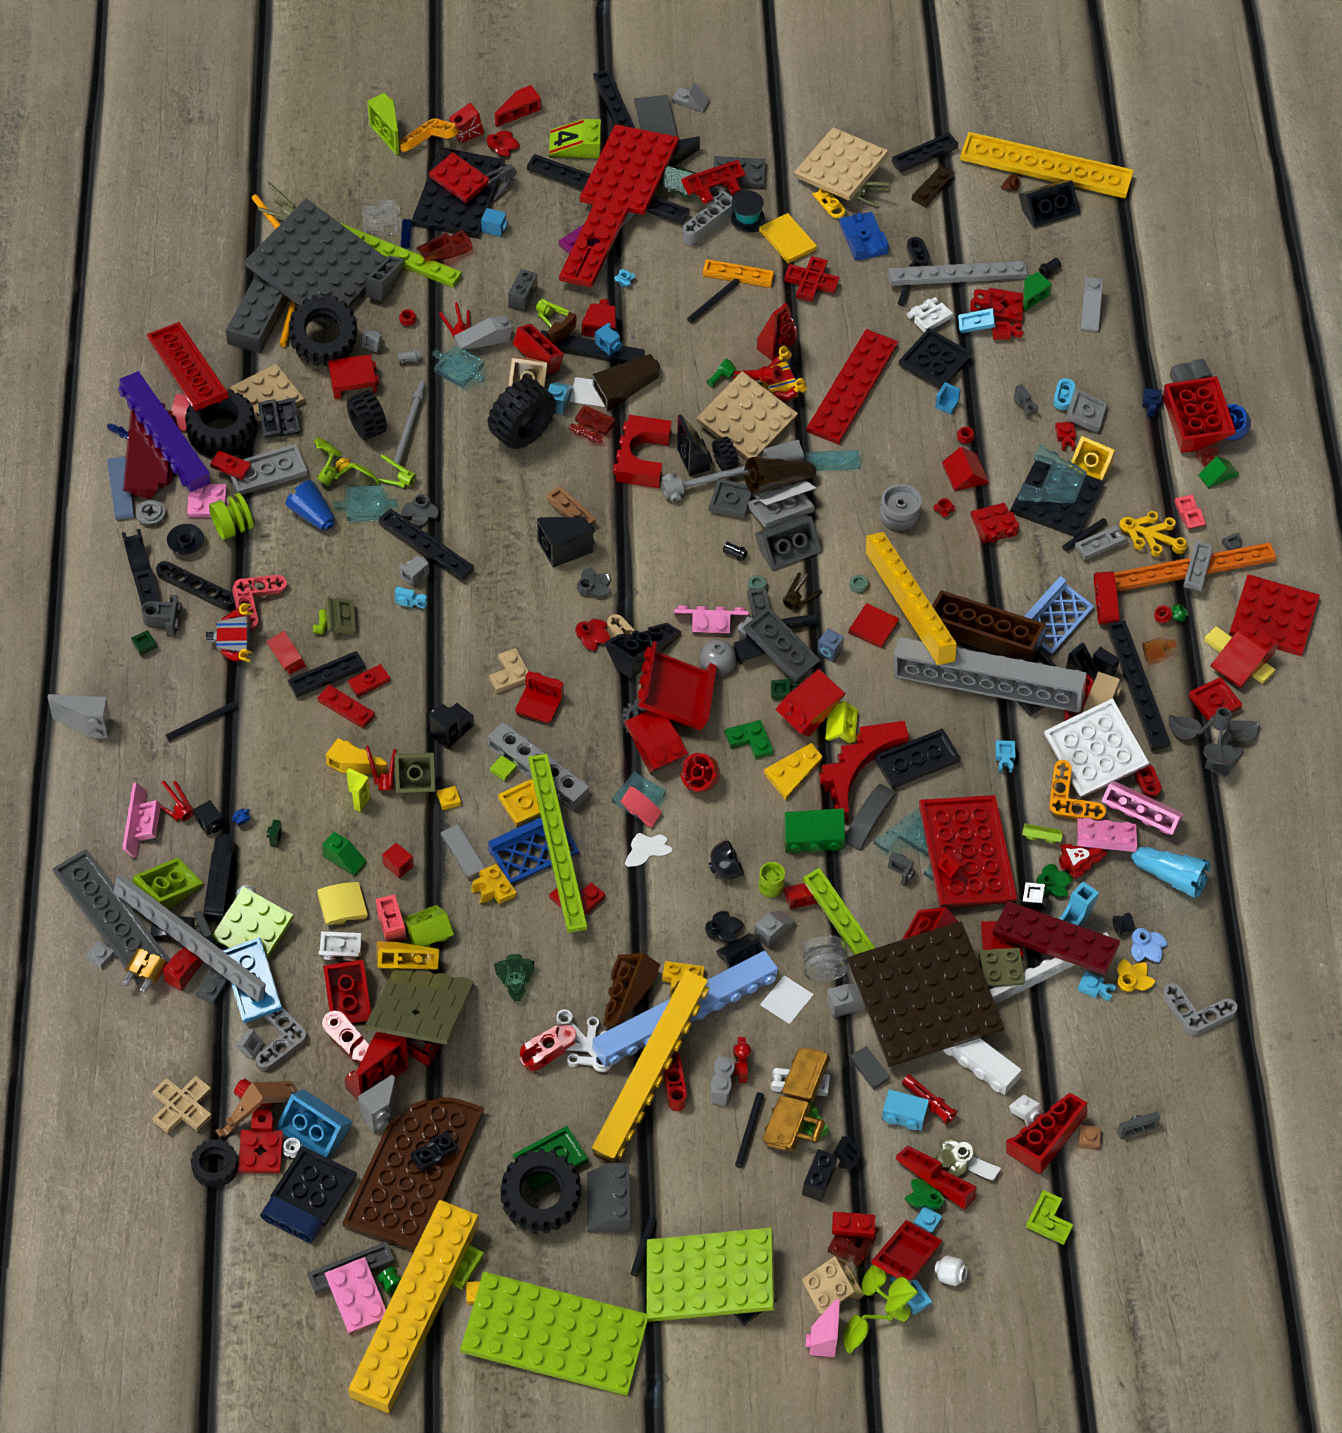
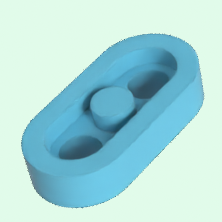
M1063 378L1058 381L1053 405L1059 410H1066L1069 407L1073 391L1075 390V383L1071 379Z

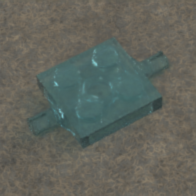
M456 345L446 353H442L437 349L433 351L432 356L440 359L439 363L434 367L436 374L461 388H464L472 379H476L481 383L485 381L486 377L478 373L484 366L483 360L465 350L461 351Z
M383 485L346 487L345 501H334V509L345 508L347 521L378 520L384 514L386 507H397V499H385Z

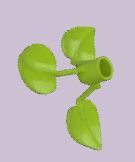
M317 436L313 440L317 449H324L329 453L326 466L323 467L317 477L320 482L329 486L334 478L338 479L348 469L355 468L371 476L377 485H380L378 478L370 469L356 462L349 464L339 473H336L337 469L330 465L334 455L338 458L342 456L341 451L321 437Z
M875 1265L868 1269L862 1281V1291L867 1296H872L877 1291L878 1294L887 1300L885 1305L887 1315H863L860 1317L856 1314L847 1322L843 1333V1342L849 1354H852L853 1350L865 1339L868 1333L867 1319H887L892 1321L895 1318L905 1322L909 1318L911 1309L906 1303L918 1291L906 1278H897L891 1284L888 1296L880 1289L886 1282L887 1272Z

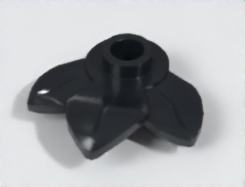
M720 911L715 913L712 920L706 923L705 931L707 936L712 939L720 938L723 942L728 943L737 942L735 932L739 931L744 926V923L738 918L730 917L728 911Z

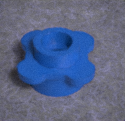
M243 808L236 811L232 817V822H236L237 826L248 822L251 819L249 815L250 809L244 810Z

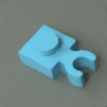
M398 586L395 589V603L401 606L413 607L416 605L422 609L426 608L428 603L426 595H417L414 590Z
M995 741V761H1000L998 765L999 772H1002L1003 766H1007L1009 773H1012V761H1015V741Z
M1085 971L1077 991L1094 998L1100 994L1103 999L1111 1001L1112 995L1106 991L1115 992L1116 986L1110 983L1103 984L1104 978Z

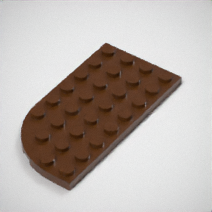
M439 1097L437 1100L416 1102L400 1115L397 1114L381 1137L342 1222L343 1227L415 1251L438 1201H445L484 1113V1107L456 1098ZM448 1131L458 1145V1150L438 1164L420 1172L410 1157L411 1152L428 1145L430 1139Z

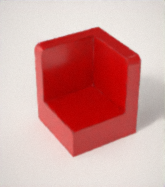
M398 843L392 845L382 854L383 865L399 879L414 867L413 856Z

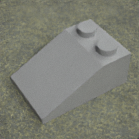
M48 694V702L54 720L88 737L108 738L111 717L106 697Z

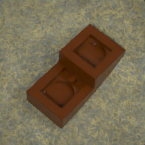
M569 312L562 324L555 321L547 332V339L556 344L566 338L576 327V314Z

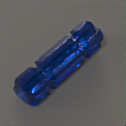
M410 219L402 220L400 244L402 248L406 249L410 247L412 226Z

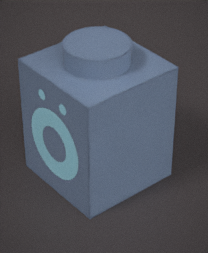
M828 628L818 641L817 654L834 662L843 650L844 636Z

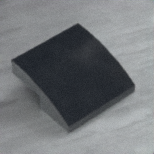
M295 398L258 402L264 437L301 434Z

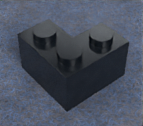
M458 703L449 708L442 704L438 708L433 709L429 715L431 737L447 750L474 727V715Z

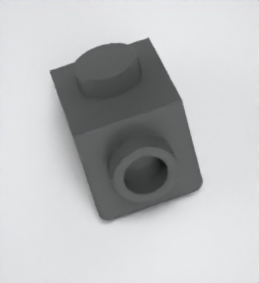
M892 852L889 857L888 868L902 874L901 884L905 886L907 880L911 881L914 876V861L902 854Z

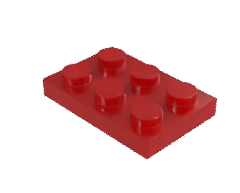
M453 152L429 172L431 179L465 203H468L484 189L490 178Z

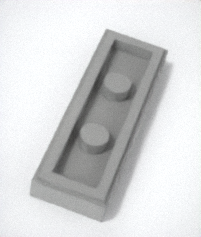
M1195 541L1183 585L1184 588L1202 591L1214 545Z
M457 824L441 832L442 839L467 879L470 880L478 876L480 870L485 869L459 825Z

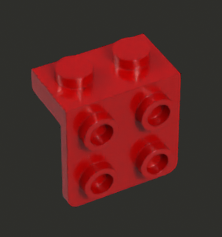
M528 671L525 676L526 688L515 708L516 714L549 724L564 696V682L556 678L543 676L537 672Z

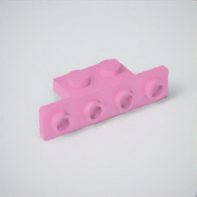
M678 606V609H674V614L693 615L692 633L730 634V616H749V611H745V608L735 607L734 611H727V607H715V610H708L706 606H697V610L689 609V606Z
M137 782L133 783L123 841V850L132 858L137 857L139 841L156 837L161 807L157 800L145 803L147 791Z

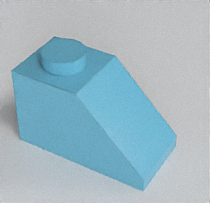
M558 382L550 384L548 391L555 397V413L563 415L573 388L572 385Z

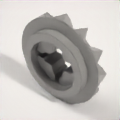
M144 501L136 508V518L141 524L146 523L150 526V524L155 523L157 525L158 521H163L165 508L158 501ZM152 509L153 514L151 517H149L148 514Z

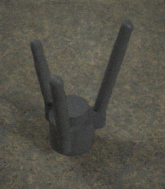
M507 164L505 167L501 166L499 169L485 174L487 177L498 174L488 181L489 184L499 178L502 181H507L493 198V201H496L508 185L514 181L513 177L516 176L517 172L513 165Z

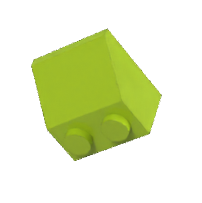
M438 905L402 918L405 932L412 945L430 947V944L437 941H447L450 936L454 935L447 913Z

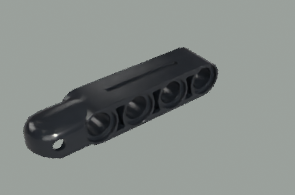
M228 834L219 835L214 842L203 912L206 921L221 922L227 911L235 852L234 839Z

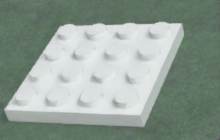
M1113 698L1044 731V735L1058 760H1066L1071 764L1070 782L1080 799L1108 786L1113 781H1118L1149 766L1146 756ZM1061 765L1064 771H1068V769H1065L1064 765Z

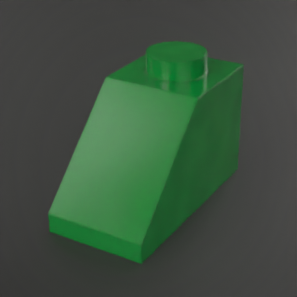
M1038 271L1033 275L1027 276L1024 280V312L1050 296L1052 283Z
M335 831L322 844L323 857L354 877L367 863L354 845Z

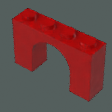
M629 414L628 421H624L623 432L625 434L621 435L620 446L622 447L617 450L616 460H618V464L615 463L613 468V474H616V482L659 488L662 477V463L641 460L635 457L631 450L643 443L669 446L672 421Z

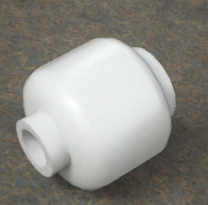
M947 1255L941 1261H937L935 1273H937L940 1282L958 1286L961 1282L965 1281L968 1267L965 1266V1262L962 1259Z

